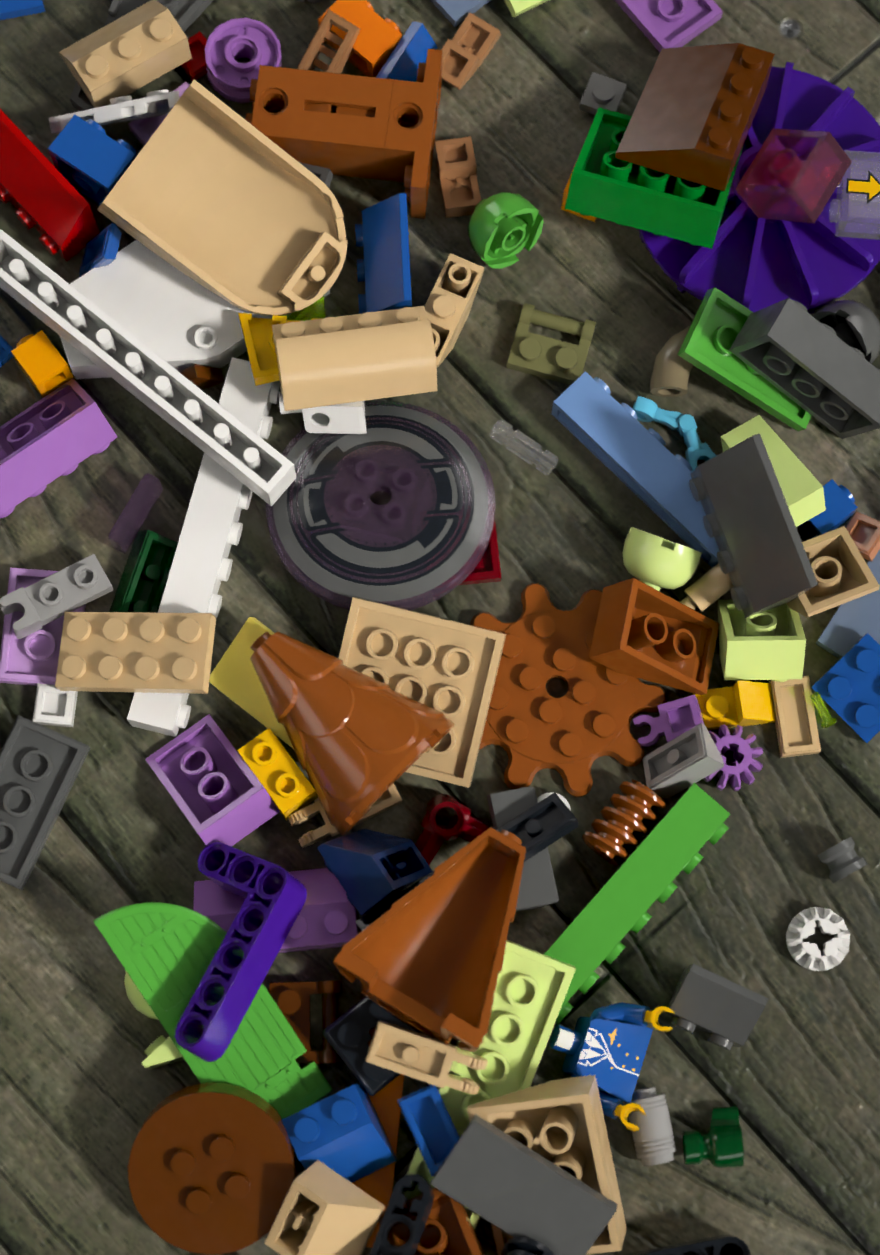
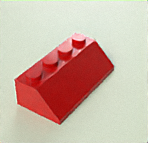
M0 109V200L4 204L10 201L18 209L15 211V214L21 223L29 230L34 226L41 234L39 240L51 255L58 252L67 262L100 233L91 206Z

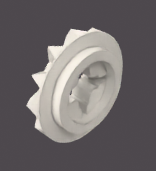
M811 907L801 911L791 920L786 933V943L791 956L799 965L813 971H825L839 965L849 952L851 934L845 925L844 919L831 909ZM816 922L822 934L834 935V938L823 943V956H821V951L818 950L816 943L803 942L802 940L815 933Z

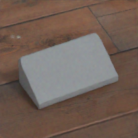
M702 723L659 747L642 759L647 787L664 799L676 795L724 767L722 756L706 726Z

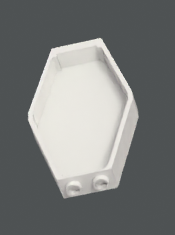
M137 240L117 252L116 259L109 265L93 268L70 284L178 372L193 364L219 369L230 363L232 357L237 358L246 352L247 348L238 313L252 314L253 318L272 319V316L250 313L232 305L173 267ZM330 289L312 305L293 313L278 316H287V320H293L330 295ZM60 336L75 379L110 377Z

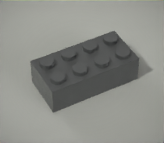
M790 298L749 315L729 351L841 439L880 428V369H877L867 361L860 350L847 345L836 336L837 334L833 328L820 323L808 313L807 308L803 304Z

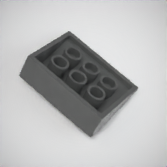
M760 433L749 437L704 462L690 474L692 478L689 480L691 493L697 502L701 501L706 514L703 516L704 527L709 537H714L719 548V552H717L719 566L724 574H729L734 587L731 589L732 600L735 607L739 611H743L745 618L786 604L818 585Z

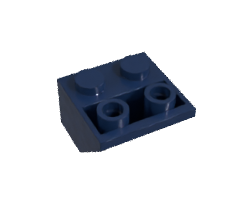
M361 829L325 842L317 847L324 858L326 867L336 876L346 892L347 899L357 908L360 915L374 910L432 872V869L411 839L373 830Z

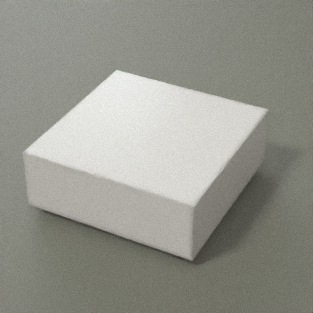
M37 683L33 722L41 725L73 727L78 691H60L55 685Z

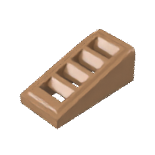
M328 9L296 69L313 71L314 67L317 66L325 72L341 74L360 32V28ZM332 25L347 33L344 40L330 32ZM326 39L340 46L337 53L324 45ZM321 52L333 59L330 65L318 59Z

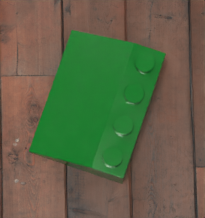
M598 108L572 171L565 209L585 216L612 221L618 225L645 230L658 236L685 241L691 245L712 249L743 147L725 191L717 190L615 158L618 146L632 116Z

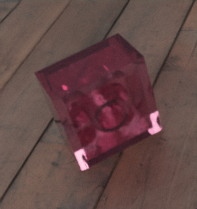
M772 129L735 190L758 218L815 224L852 161L830 132Z

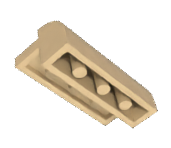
M424 306L272 325L280 388L285 411L437 391L434 339L430 319L427 320Z

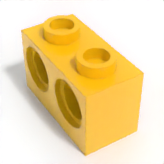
M270 727L237 750L264 786L285 820H288L290 815L303 809L313 802L314 799L318 798L314 787Z

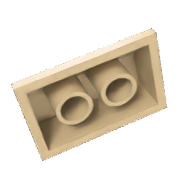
M150 0L59 52L94 108L111 105V98L127 96L192 59L187 36L169 9L156 0Z

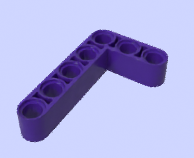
M220 842L210 843L201 851L197 863L199 871L224 890L245 898V901L175 1029L177 1044L207 1062L216 1061L227 1050L307 899L305 885L281 866Z

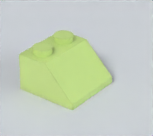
M718 600L719 655L724 680H773L785 682L787 680L803 678L806 637L798 612L789 608L786 603L745 618L743 611H739L735 607L733 600Z

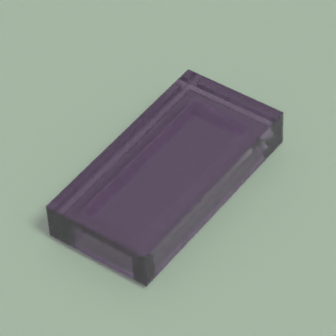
M149 473L143 476L108 535L113 548L124 554L163 491L160 480Z

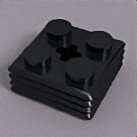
M365 996L325 1028L323 1036L366 1092L373 1096L399 1076L400 1073L365 1061L370 1048L368 1042L372 1038L369 1031L373 1028L376 1029L378 1021L382 1020L423 1035L426 1034L398 1019Z

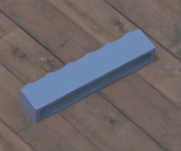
M585 371L553 401L551 414L692 549L702 552L701 558L713 568L718 564L717 552H719V548L715 538H710L704 527L703 516L706 514L701 501L697 502L691 493L689 480L692 479L690 475L692 473L691 465L681 455L676 454L674 456L664 446L663 438L651 428L647 430L637 421V414L629 405L624 402L619 404L610 395L611 391L603 380L598 377L593 379Z

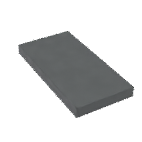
M19 715L0 751V881L23 891L91 748L84 743Z
M476 1114L430 1183L511 1236L527 1237L536 1240L548 1247L555 1255H586L617 1211L618 1205Z

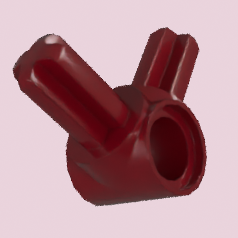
M447 794L437 795L428 802L426 814L420 823L424 829L415 845L428 865L431 864L444 840H455L459 836L471 842L490 828V826L470 816V808L462 805L455 798ZM443 807L453 808L455 815L450 822L442 824L435 820L439 809Z

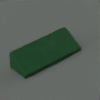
M150 530L139 531L136 534L109 612L158 613L178 542Z

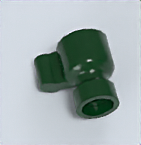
M738 1106L713 1107L710 1129L706 1135H701L698 1131H683L685 1165L700 1164L703 1160H709L717 1168L743 1167L744 1149Z

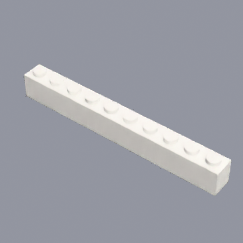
M0 229V288L272 507L296 479L294 464Z
M232 357L219 404L259 437L268 439L273 422V417L268 415L272 403L278 404L280 382L275 381L255 386L250 361ZM205 452L158 613H212L217 618L220 611L222 596L217 594L221 580L227 582L230 576L232 559L228 558L231 545L237 546L243 527V524L238 522L242 509L248 510L253 491ZM135 692L127 720L133 727L177 737L179 728L185 729L189 720L191 706L186 705L189 693Z

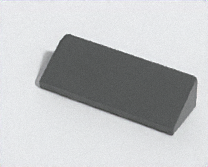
M524 787L487 795L493 828L495 830L538 803L534 787ZM548 847L524 862L516 911L542 908L559 901Z

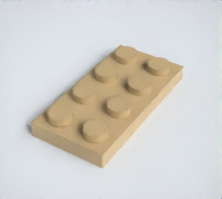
M65 612L55 687L60 691L208 694L216 617L212 613Z

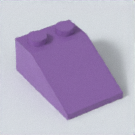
M210 714L145 759L206 846L210 843L220 842L232 847L280 812L264 786Z

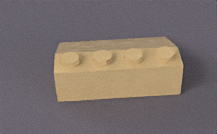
M595 1075L556 1079L468 1105L469 1122L475 1114L618 1204L617 1211L587 1254L621 1251L627 1227ZM492 1224L498 1255H501L504 1244L513 1236Z

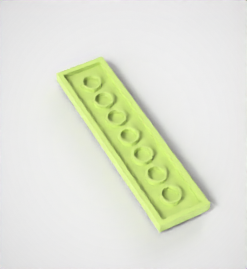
M507 940L502 971L497 979L488 1031L478 1050L470 1052L487 1059L486 1069L476 1070L453 1061L449 1072L451 1075L474 1080L475 1083L480 1085L478 1093L472 1095L447 1086L444 1088L440 1087L439 1093L459 1136L462 1135L470 1123L467 1113L468 1105L531 1086L575 973V966ZM417 1146L406 1175H419L434 1189L436 1187L430 1184L433 1176H431ZM416 1185L414 1191L407 1190L404 1196L409 1200L422 1194L418 1190L419 1185ZM464 1206L475 1230L480 1215Z

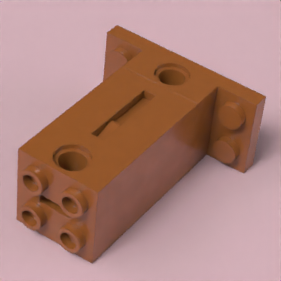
M427 50L426 63L419 62L417 82L260 65L258 79H251L249 99L253 102L252 113H247L245 120L300 163L328 168L333 175L404 182L407 204H411V217L425 219L442 88L443 50Z

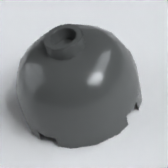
M854 300L834 301L813 315L820 323L833 328L837 334L836 336L847 345L860 350L864 354L865 359L871 364L878 357L880 352V322L872 310L864 304Z

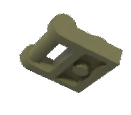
M524 302L508 358L507 368L571 385L583 374L597 321L586 319L585 322L537 310L535 305ZM535 324L580 336L579 345L529 332L530 325Z

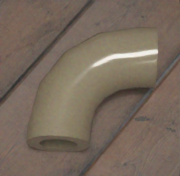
M690 326L671 336L657 354L650 379L651 394L661 397H678L688 393L689 374L694 365L677 354Z

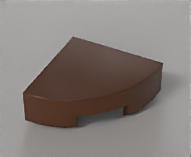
M193 364L180 372L201 390L224 382L222 370L215 367Z

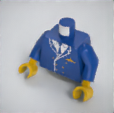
M619 1002L596 1008L590 1017L580 1016L574 1030L556 1025L550 1037V1048L566 1053L563 1071L570 1075L571 1078L595 1075L603 1115L612 1119L621 1118L625 1127L630 1131H638L640 1128L627 1122L629 1113L638 1111L646 1116L645 1111L639 1104L631 1103L653 1031L652 1028L645 1026L652 1023L655 1029L663 1032H669L673 1029L672 1027H662L658 1022V1017L662 1012L675 1013L673 1009L665 1006H659L651 1011L648 1006Z

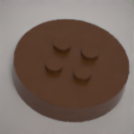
M226 1083L196 1084L166 1097L145 1119L136 1136L129 1157L128 1182L130 1193L145 1223L166 1242L180 1249L198 1254L215 1255L231 1253L246 1248L263 1238L270 1232L296 1176V1153L281 1121L282 1117L267 1101L257 1094L242 1087Z

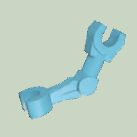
M637 397L632 409L637 414L638 421H656L672 430H677L680 436H683L688 448L685 456L692 467L691 472L698 467V460L708 461L716 456L706 442H701L693 416L658 408L654 401L645 397Z

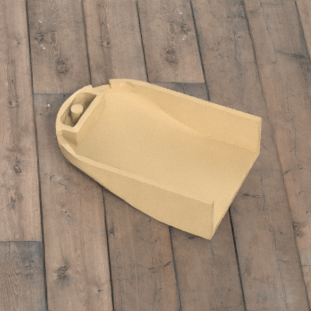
M195 79L97 209L153 253L232 305L259 315H285L312 305L333 286L346 258L348 240H346L344 215L337 199L326 184Z

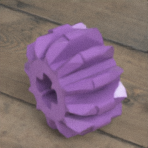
M725 724L719 727V736L709 731L718 751L722 754L724 767L705 777L704 781L709 782L716 776L719 778L716 786L720 791L726 786L727 780H729L733 791H739L741 780L751 785L755 781L751 771L760 772L763 767L759 761L753 759L761 756L763 749L760 747L750 748L756 736L750 734L744 740L741 738L743 727L739 725L735 727L732 735H730L729 729ZM727 750L733 751V759L737 760L732 766L725 764L726 757L723 755Z

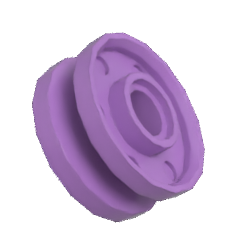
M250 18L231 19L218 25L208 37L205 46L208 79L214 90L228 100L239 103L252 102L249 99L251 79H258L259 66L282 67L280 42L273 30L261 21ZM240 58L251 59V61L248 63L237 62V60Z

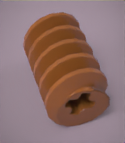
M634 779L631 780L632 783L623 781L620 784L619 788L623 795L613 794L610 801L614 808L603 807L601 814L605 821L594 819L591 825L596 834L585 832L582 836L583 841L592 851L616 867L618 865L614 860L615 856L624 859L629 857L623 845L626 843L636 847L639 844L632 834L634 830L643 834L647 833L648 830L642 823V819L645 818L654 822L657 819L651 807L656 806L664 809L667 806L655 792Z

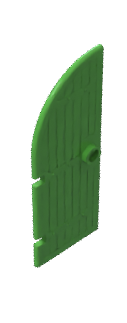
M159 902L127 905L93 920L201 1084L226 1083L247 1089L267 1101L282 1119L309 1107L332 1090V1087L314 1060L302 1068L295 1061L307 1050L263 983L222 1057L212 1062L203 1061L177 1044L175 1039L177 1024L227 934L217 923L192 909Z

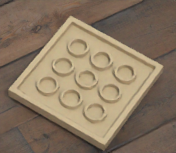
M353 597L339 654V659L343 660V664L386 683L391 689L444 713L445 717L455 724L428 753L424 752L405 772L469 788L507 634Z

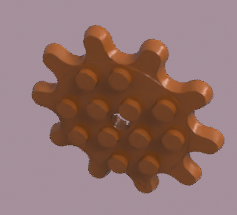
M531 583L521 593L523 612L516 621L506 623L498 620L489 612H480L473 616L470 625L507 634L479 750L488 745H498L506 751L508 765L504 772V781L512 790L529 787L538 771L550 768L556 770L561 775L564 787L570 795L582 797L587 795L593 786L591 766L597 758L610 756L623 766L633 767L641 763L644 757V748L632 735L630 722L638 713L659 712L657 705L667 703V694L659 685L647 684L639 678L618 673L589 658L602 597L601 590H587L583 593L575 608L563 611L557 609L552 604L546 587L539 583ZM551 678H559L567 683L568 691L563 697L554 698L547 693L546 683Z

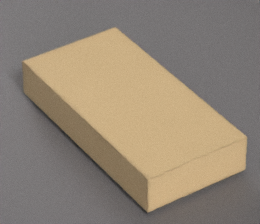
M809 675L803 676L802 679L787 680L785 682L770 680L780 758L819 754L821 746Z

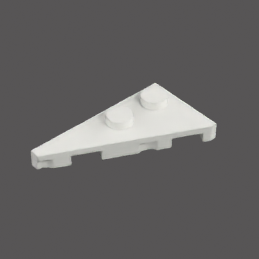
M168 89L146 93L147 97L132 100L131 95L110 99L111 105L49 118L51 133L61 132L74 115H77L86 122L88 119H91L100 126L168 115L180 99L179 91L169 92Z

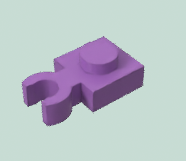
M695 694L657 705L659 717L653 718L649 715H640L633 719L636 727L643 725L651 726L650 734L638 739L639 744L644 747L654 745L658 742L660 736L663 735L666 736L668 743L698 724H704Z

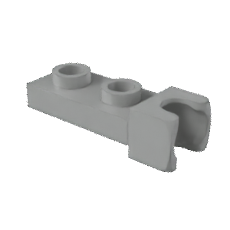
M92 554L26 588L21 587L0 598V609L5 615L16 611L24 613V616L13 624L15 637L22 639L42 629V626L64 616L65 612H71L113 591V586L95 554Z

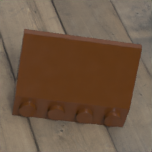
M741 43L661 49L618 146L615 158L725 191L766 90L775 54Z

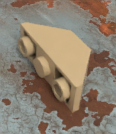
M451 253L424 306L427 320L430 319L437 368L453 349L460 335L484 273V267Z

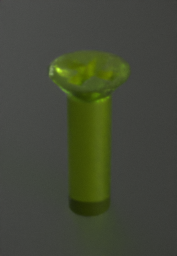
M819 692L813 693L810 698L822 720L821 728H828L834 725L837 719L830 716Z

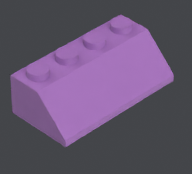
M73 378L0 426V519L11 514L15 506L28 497H35L41 494L47 485L59 476L72 473L79 463L89 456L106 450L110 442L117 438V435L96 402Z
M328 868L288 872L305 885L307 899L279 953L343 947V945L358 935V927L355 922L357 921L356 907L349 902L345 890ZM212 880L195 881L193 910L208 917L228 932L245 898L224 890Z

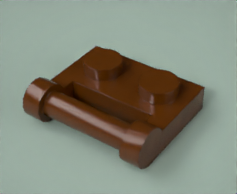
M342 981L269 983L270 995L307 1050L295 1059L297 1064H308L313 1060L316 1064L343 1063L342 1059L323 1036V1030L338 1019V994H342ZM310 995H322L323 1051H311Z

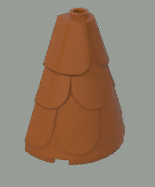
M265 632L251 646V649L254 651L250 658L275 717L278 723L284 725L301 767L307 772L330 824L342 836L346 835L371 810L370 806L424 752L428 753L455 726L450 719L445 717L444 713L391 689L386 683L345 666L343 660L281 632H276L273 635Z
M490 827L434 869V875L392 904V908L343 945L341 952L337 954L333 961L338 971L351 983L358 978L362 982V993L413 1028L447 1044L452 1038L459 1040L460 1042L457 1047L461 1050L468 1052L477 1051L488 1031L497 979L503 966L509 923L513 922L515 918L526 847L521 845L522 841L520 838L507 830L498 832Z

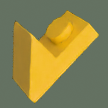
M740 680L736 681L731 687L707 689V694L705 695L695 694L707 730L719 729L724 724L728 728H733L737 725L750 726L776 722L770 683Z

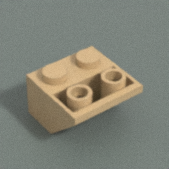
M317 1160L293 1181L264 1244L280 1255H362L385 1206Z

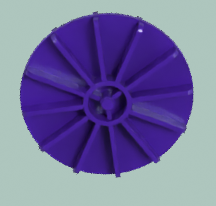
M786 62L785 68H771L766 90L743 144V150L712 249L691 245L688 242L666 236H658L639 229L641 241L645 243L653 259L665 274L677 284V290L682 294L687 291L692 296L703 301L707 290L715 287L752 312L790 298L803 304L807 308L808 313L813 314L815 309L839 299L866 279L880 261V194L867 204V194L846 193L847 179L868 180V170L880 182V126L866 108L853 98L855 94L853 89L847 87L845 90H842L820 77L793 70L794 63Z

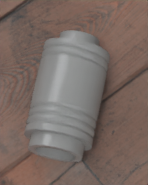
M655 1087L634 1090L631 1103L639 1104L646 1113L645 1116L638 1111H632L628 1115L629 1122L640 1128L638 1131H631L633 1141L635 1142L637 1159L642 1160L643 1166L657 1165L675 1160L673 1152L677 1151V1148L675 1146L665 1093L657 1094Z

